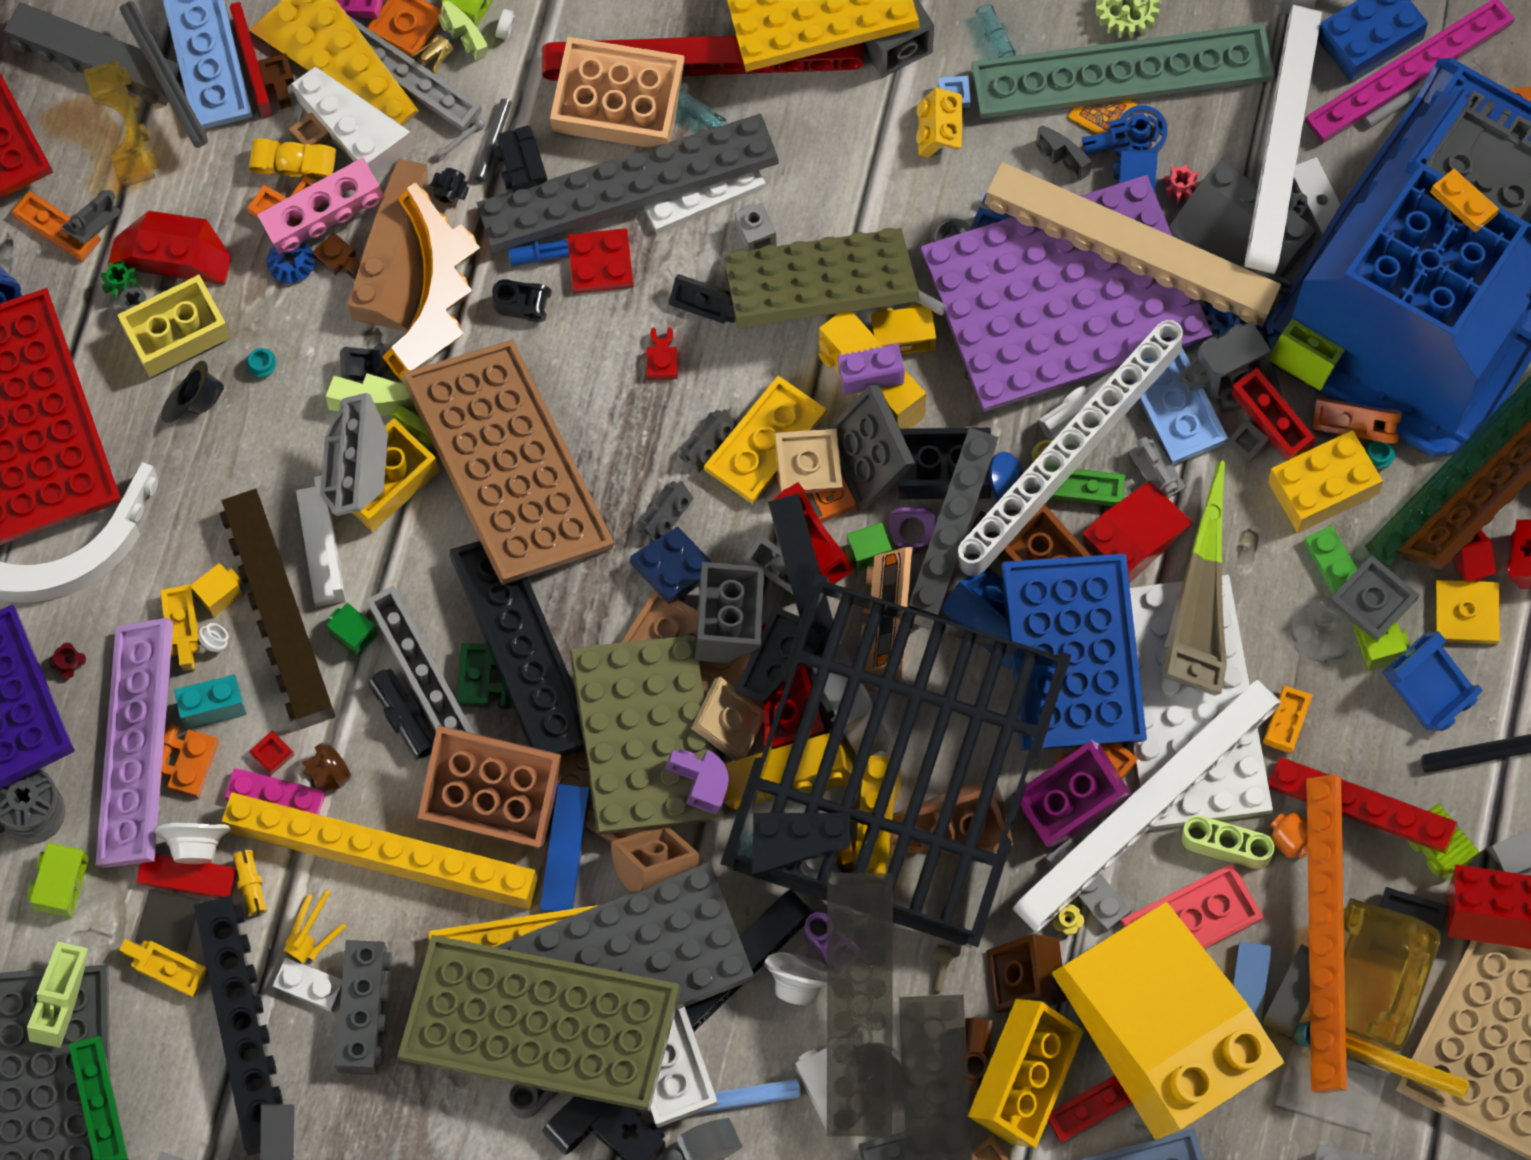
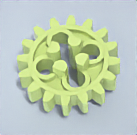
M1096 0L1095 14L1100 16V26L1108 24L1107 33L1110 34L1116 30L1118 31V38H1122L1124 33H1128L1130 39H1133L1136 31L1143 36L1145 35L1146 26L1148 28L1154 27V19H1158L1159 9L1157 8H1159L1160 0H1144V2H1141V0H1125L1124 6H1122L1123 0ZM1131 8H1133V9H1132V18H1133V19H1131V17H1130V9H1131Z

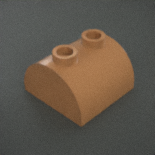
M669 826L651 828L611 842L615 869L622 883L631 892L643 891L667 878L699 865V853Z

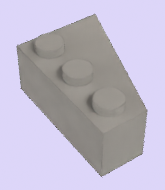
M840 644L834 661L852 666L853 663L843 644ZM812 667L814 672L809 674L812 682L817 672V668ZM833 673L829 674L824 689L825 694L821 698L827 713L834 711L835 715L837 714L848 678ZM863 683L859 685L844 731L856 756L873 707V703ZM835 717L831 718L832 723H834ZM882 721L870 756L893 745Z

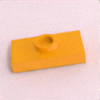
M1283 685L1278 698L1281 704L1271 717L1262 744L1293 754L1313 695Z

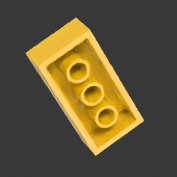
M852 311L838 313L819 327V357L828 368L832 366L837 372L838 356L840 354L845 355L846 352L851 354L852 351L857 353L858 350L863 352L864 349L869 351L870 348L875 350L876 347L881 348L883 346ZM906 370L904 371V384L881 388L899 429L913 427L925 417L926 392Z
M1016 999L967 1117L1011 1145L1037 1148L1084 1030L1042 1001Z

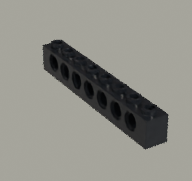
M230 895L194 904L243 1145L245 1151L250 1156L260 1153L261 1122L254 1121L256 1113L261 1110V1104L284 1103L280 1086L274 1087L272 1075L277 1074L273 1055H267L265 1044H269L271 1041L267 1025H261L259 1014L264 1013L260 994H254L253 983H257L258 980L254 964L248 965L246 954L251 953L249 938L247 934L242 935L240 923H245L241 904H235ZM220 929H232L229 937L225 939L216 938ZM228 958L238 959V963L234 968H223V963ZM243 988L244 994L241 998L236 1000L229 998V994L233 989ZM239 1019H251L248 1028L244 1030L235 1029ZM246 1049H257V1055L254 1059L249 1061L242 1060V1054ZM252 1080H264L260 1090L254 1092L248 1090V1085Z

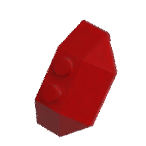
M148 210L114 238L108 267L109 263L114 265L125 261L127 270L135 268L136 272L188 280L200 275L203 282L225 285L232 257L207 219Z

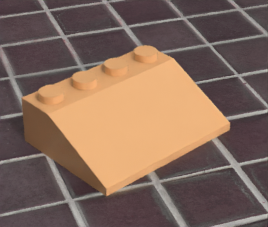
M567 37L550 115L552 131L646 148L669 144L672 140L684 55Z

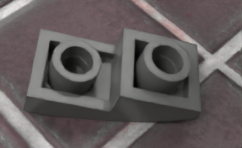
M1045 126L1038 128L1036 147L1043 157L1048 156L1053 164L1062 159L1066 169L1071 174L1075 173L1079 180L1090 175L1092 161L1077 145L1053 129Z

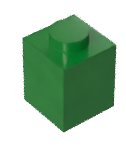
M348 603L342 609L337 608L328 619L327 628L330 636L356 657H359L378 636L375 624Z

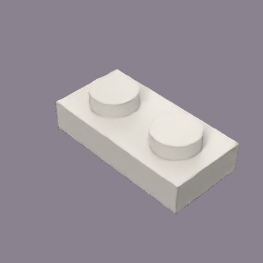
M285 958L272 987L276 991L333 1012L341 994L342 979Z

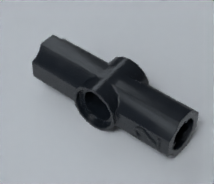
M391 668L383 669L374 674L368 681L369 686L383 706V712L396 734L399 733L416 760L424 759L431 755L435 736L424 722V716L411 694L408 695Z

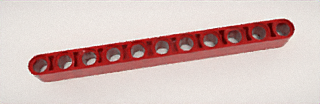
M736 35L596 40L598 42L684 55L682 76L856 70L864 65L863 42L746 72ZM550 42L542 46L543 78L558 81L566 42Z

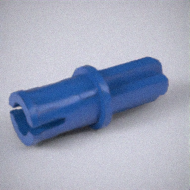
M566 240L538 244V241H535L533 245L508 249L511 267L530 263L542 265L541 261L569 256Z

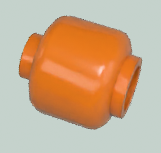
M1292 812L1287 816L1281 813L1269 826L1273 830L1270 838L1273 840L1274 846L1287 858L1294 859L1298 856L1302 859L1308 854L1307 820L1298 812Z

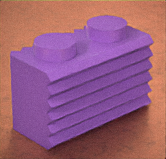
M897 343L893 346L889 344L887 347L884 345L881 348L876 347L875 350L870 348L869 351L864 349L863 352L860 350L857 353L852 351L851 354L846 352L845 355L840 354L838 356V373L844 395L863 392L868 385L879 384L880 388L904 384L905 369Z

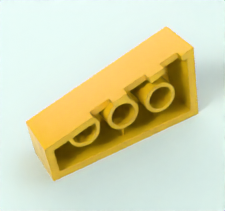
M830 733L808 739L792 788L806 793L811 792ZM843 739L841 740L826 789L848 784L854 761L851 748ZM793 744L771 751L763 779L780 784ZM763 752L724 764L728 772L729 782L723 802L731 809L738 811L755 758L762 757ZM758 791L754 804L772 802L776 796Z

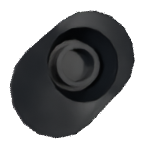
M205 361L196 363L187 377L168 397L161 413L162 420L165 423L177 420L185 412L192 414L204 413L218 400L224 390V385L208 373V366Z

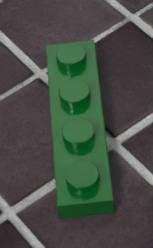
M101 1036L68 1044L93 1159L129 1160Z

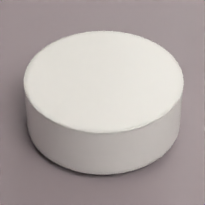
M507 9L503 10L495 37L504 40L509 38L515 20V12Z

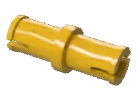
M245 850L244 855H242V851L233 854L240 880L237 882L238 889L243 892L247 915L249 917L256 916L255 912L257 911L258 915L266 913L268 910L261 889L263 880L257 874L253 851Z

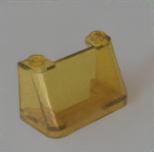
M1350 898L1347 906L1343 909L1344 930L1350 934L1344 951L1346 1035L1386 1049L1400 1051L1408 1039L1440 944V933L1437 928L1416 917Z

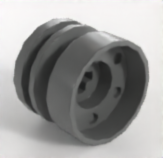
M39 769L0 789V823L11 838L20 843L36 844L45 842L58 832L64 822L66 809L63 797L46 772ZM23 797H25L26 799H30L27 803L20 800Z

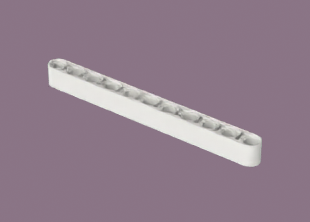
M1292 5L1289 13L1244 267L1275 274L1279 263L1322 11Z
M1173 320L1162 321L1153 329L960 543L958 547V560L960 570L964 574L977 576L987 569L1180 354L1183 331L1177 322ZM1166 337H1171L1175 340L1171 342H1166L1162 339ZM1151 358L1154 359L1155 362L1146 363L1143 360ZM1134 380L1136 381V383L1132 385H1127L1124 383V381ZM1113 401L1117 404L1115 406H1106L1104 403ZM1087 423H1095L1098 426L1094 428H1088L1084 425H1086ZM1070 444L1078 446L1074 450H1068L1065 447ZM1049 466H1055L1058 468V470L1054 472H1049L1045 469ZM1029 488H1036L1039 490L1037 493L1029 494L1026 492V490ZM1009 510H1016L1019 512L1017 515L1009 516L1006 514V512ZM989 532H997L1000 534L995 538H989L985 536ZM969 554H976L980 556L976 560H968L965 558Z
M1259 680L1253 682L1016 903L1013 910L1035 932L1040 931L1269 718L1279 707L1281 701Z

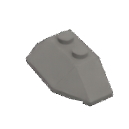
M368 393L343 398L339 406L341 409L333 418L325 436L320 495L336 516L361 511L384 491L388 432L371 395Z

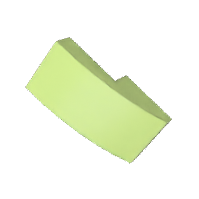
M449 1L443 2L441 14L438 15L443 30L449 31L452 39L461 36L464 49L467 53H472L475 61L486 57L488 45L475 24L458 7Z

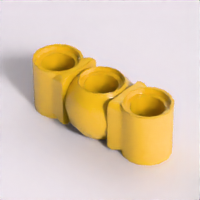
M255 138L252 142L248 169L259 174H282L290 177L306 175L312 179L322 180L333 174L337 150L331 146L321 144L303 145L296 142L280 144L276 140Z

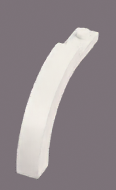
M144 462L141 463L108 524L100 534L82 549L62 559L37 565H16L0 562V600L20 603L52 600L84 589L109 573L123 560L141 535L134 521L138 522L140 520L148 495L152 496L157 489L159 481L154 467Z

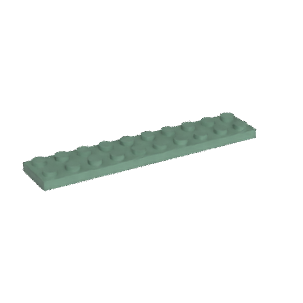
M1264 23L971 61L980 120L1274 81L1275 77Z

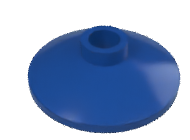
M1008 452L995 454L989 465V481L997 501L1003 497L1025 472L1017 458Z

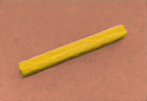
M1346 1035L1347 1056L1459 1098H1464L1468 1091L1469 1082L1466 1079Z

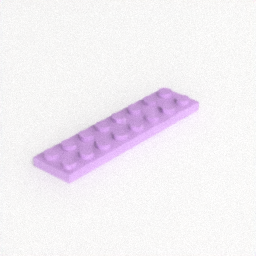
M168 618L116 626L95 863L96 866L103 869L153 862L155 858L156 834L154 833V828L157 827L173 634V621Z

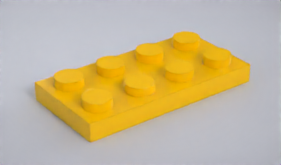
M777 376L706 462L704 471L751 504H754L778 474L775 433L814 430L827 414V409L780 376Z

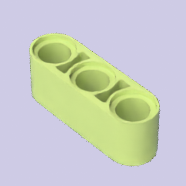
M1203 816L1190 817L1186 821L1182 832L1181 840L1186 849L1251 869L1260 870L1268 866L1274 852V843L1269 836ZM1191 829H1200L1205 837L1194 839L1189 835V831ZM1228 837L1233 839L1236 845L1232 848H1226L1221 845L1219 840ZM1254 846H1260L1264 848L1267 854L1263 857H1257L1253 855L1250 849Z

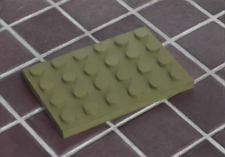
M885 228L881 231L870 233L857 232L849 236L824 237L821 240L808 242L796 241L781 246L767 245L751 251L735 250L731 253L723 254L737 328L920 301L919 290L902 228Z
M694 635L577 647L570 650L597 835L718 821L724 817L722 805L716 814H712L686 804L694 780L664 769L668 757L673 750L690 751L699 760L702 759L707 750L713 752L712 744L691 729L705 700L699 661H695L696 642Z

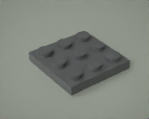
M879 384L868 385L827 428L837 429L841 474L856 502L858 512L868 511L915 464Z

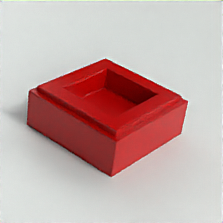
M273 731L267 734L249 751L250 755L271 776L294 756V752Z

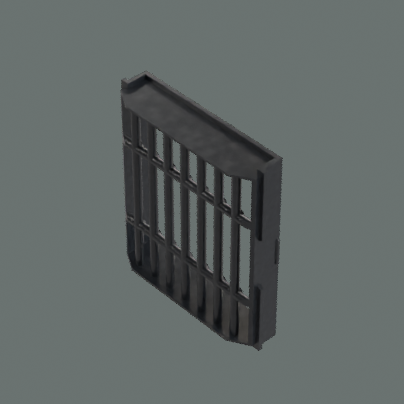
M816 573L782 675L786 685L769 731L762 757L755 758L720 864L727 866L729 870L753 877V859L738 855L758 791L776 796L770 813H784L788 801L805 805L804 813H818L819 810L826 813H850L851 821L867 825L868 827L847 889L829 883L839 852L824 856L817 879L798 873L802 861L794 863L786 869L778 868L765 872L764 875L756 878L972 948V946L978 948L1012 844L1011 839L1007 836L1010 825L1015 822L1027 786L1025 778L1030 763L1039 759L1071 654L1059 651V654L1055 655L829 583L828 577ZM826 595L838 599L840 602L821 657L805 652V648L822 596ZM854 604L869 609L870 613L853 665L849 666L834 661L851 606ZM882 614L901 619L883 676L864 669ZM917 624L931 629L914 685L912 686L896 681L895 678L912 625ZM945 633L960 638L962 641L943 696L925 689L943 634ZM976 643L992 648V652L975 705L956 700L973 645ZM1007 653L1023 658L1006 714L1002 715L987 710L1004 654ZM1035 662L1055 668L1038 725L1018 720ZM801 663L817 668V672L781 782L778 784L763 779ZM830 673L848 678L811 793L809 794L794 789L792 786ZM864 683L878 688V692L840 804L823 798L859 685ZM892 692L907 697L909 700L871 814L853 807L890 693ZM923 702L940 709L903 823L884 818L920 705ZM954 712L970 717V721L934 832L930 833L915 828L951 713ZM982 722L1001 727L965 842L961 843L946 838V834ZM1017 732L1032 737L1033 740L1003 835L995 854L977 848V844L1012 734ZM882 830L898 835V839L879 898L877 899L861 894L860 890L879 831ZM913 840L929 845L910 907L907 909L892 904L891 900L910 841ZM941 850L960 857L941 917L938 919L921 912ZM975 860L992 866L971 931L952 922L971 862Z

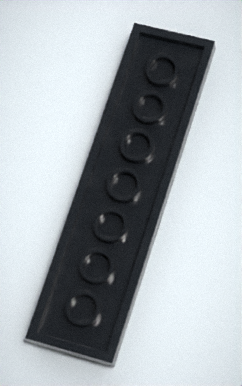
M481 541L450 549L449 556L529 746L561 754V757L584 750L575 687L528 577L501 585Z

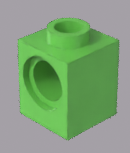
M881 522L847 533V545L843 546V551L847 555L849 562L854 563L856 572L867 569V566H874V556L890 552L892 548Z

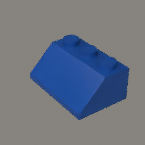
M987 567L980 575L969 576L959 581L941 607L952 622L1009 640L1003 579ZM983 646L990 653L992 652V648ZM1005 653L1001 665L1008 669L1012 668L1011 654Z

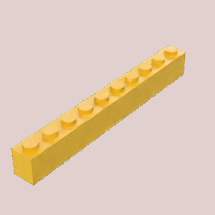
M232 792L222 818V824L231 827V831L228 832L230 834L530 910L538 883L536 870Z

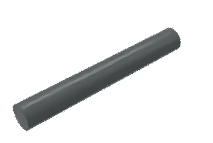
M502 98L500 100L474 175L477 181L484 182L486 180L494 156L493 147L498 145L496 136L502 133L512 104L508 99Z

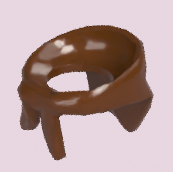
M322 742L316 745L315 756L302 762L306 767L303 773L313 778L316 789L329 791L342 788L351 777L345 761L327 743Z

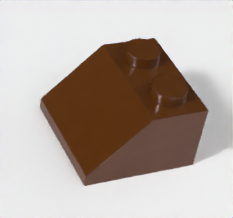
M1031 934L986 950L994 1013L1011 1012L1016 999L1042 1001L1048 1006L1067 1001L1066 995L1052 974L1053 971L1063 966L1059 938Z

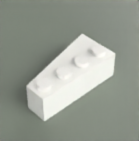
M314 67L292 83L296 100L308 114L312 112L329 131L330 140L350 163L363 157L374 177L414 149L412 135L409 130L317 67Z

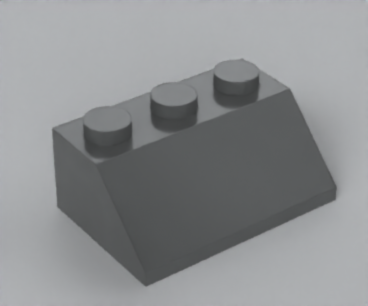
M702 562L698 594L695 661L727 663L760 648L764 567Z

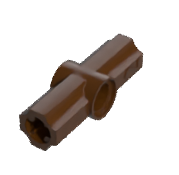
M978 1017L965 1018L956 1116L970 1119L967 1116L989 1065L992 1020ZM976 1061L982 1064L983 1070L978 1075H971L966 1071V1065Z

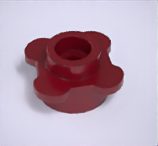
M68 642L63 643L61 647L57 648L54 655L49 658L50 667L57 668L66 679L72 678L74 671L86 663L85 654L78 653L73 645ZM66 658L70 659L69 663H65Z

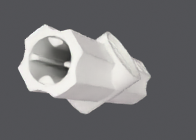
M1114 371L1109 372L1087 388L1081 386L1075 389L1065 398L1063 404L1039 419L1038 424L1048 440L1053 441L1115 373ZM1108 401V402H1106V403H1104V404H1105L1106 406H1110V405L1114 404L1115 402H1113V401Z

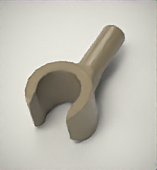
M938 945L932 956V960L940 964L934 986V991L942 992L945 973L953 959L951 950L943 945Z

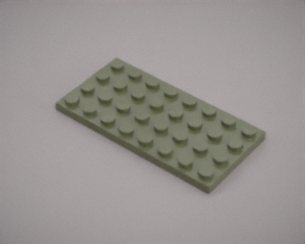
M432 935L397 1057L401 1061L650 1111L681 986L678 983Z

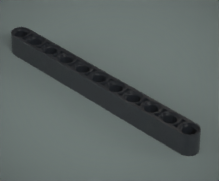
M793 890L786 891L739 936L754 974L764 965L768 955L777 953L805 925L809 915L815 912ZM744 984L686 1006L685 1009L693 1032L702 1026ZM574 1096L547 1122L542 1129V1133L564 1155H567L592 1132L591 1125L604 1113L611 1103Z

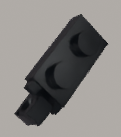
M680 274L675 277L669 300L670 306L723 324L735 322L730 291Z

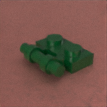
M461 643L457 702L459 706L489 707L491 695L499 697V708L509 709L511 701L501 677L500 683H491L492 669H497L487 644Z

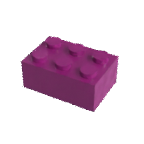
M1089 741L1029 782L1020 806L1046 847L1057 849L1070 838H1073L1123 804L1132 796V793L1101 745L1094 741Z

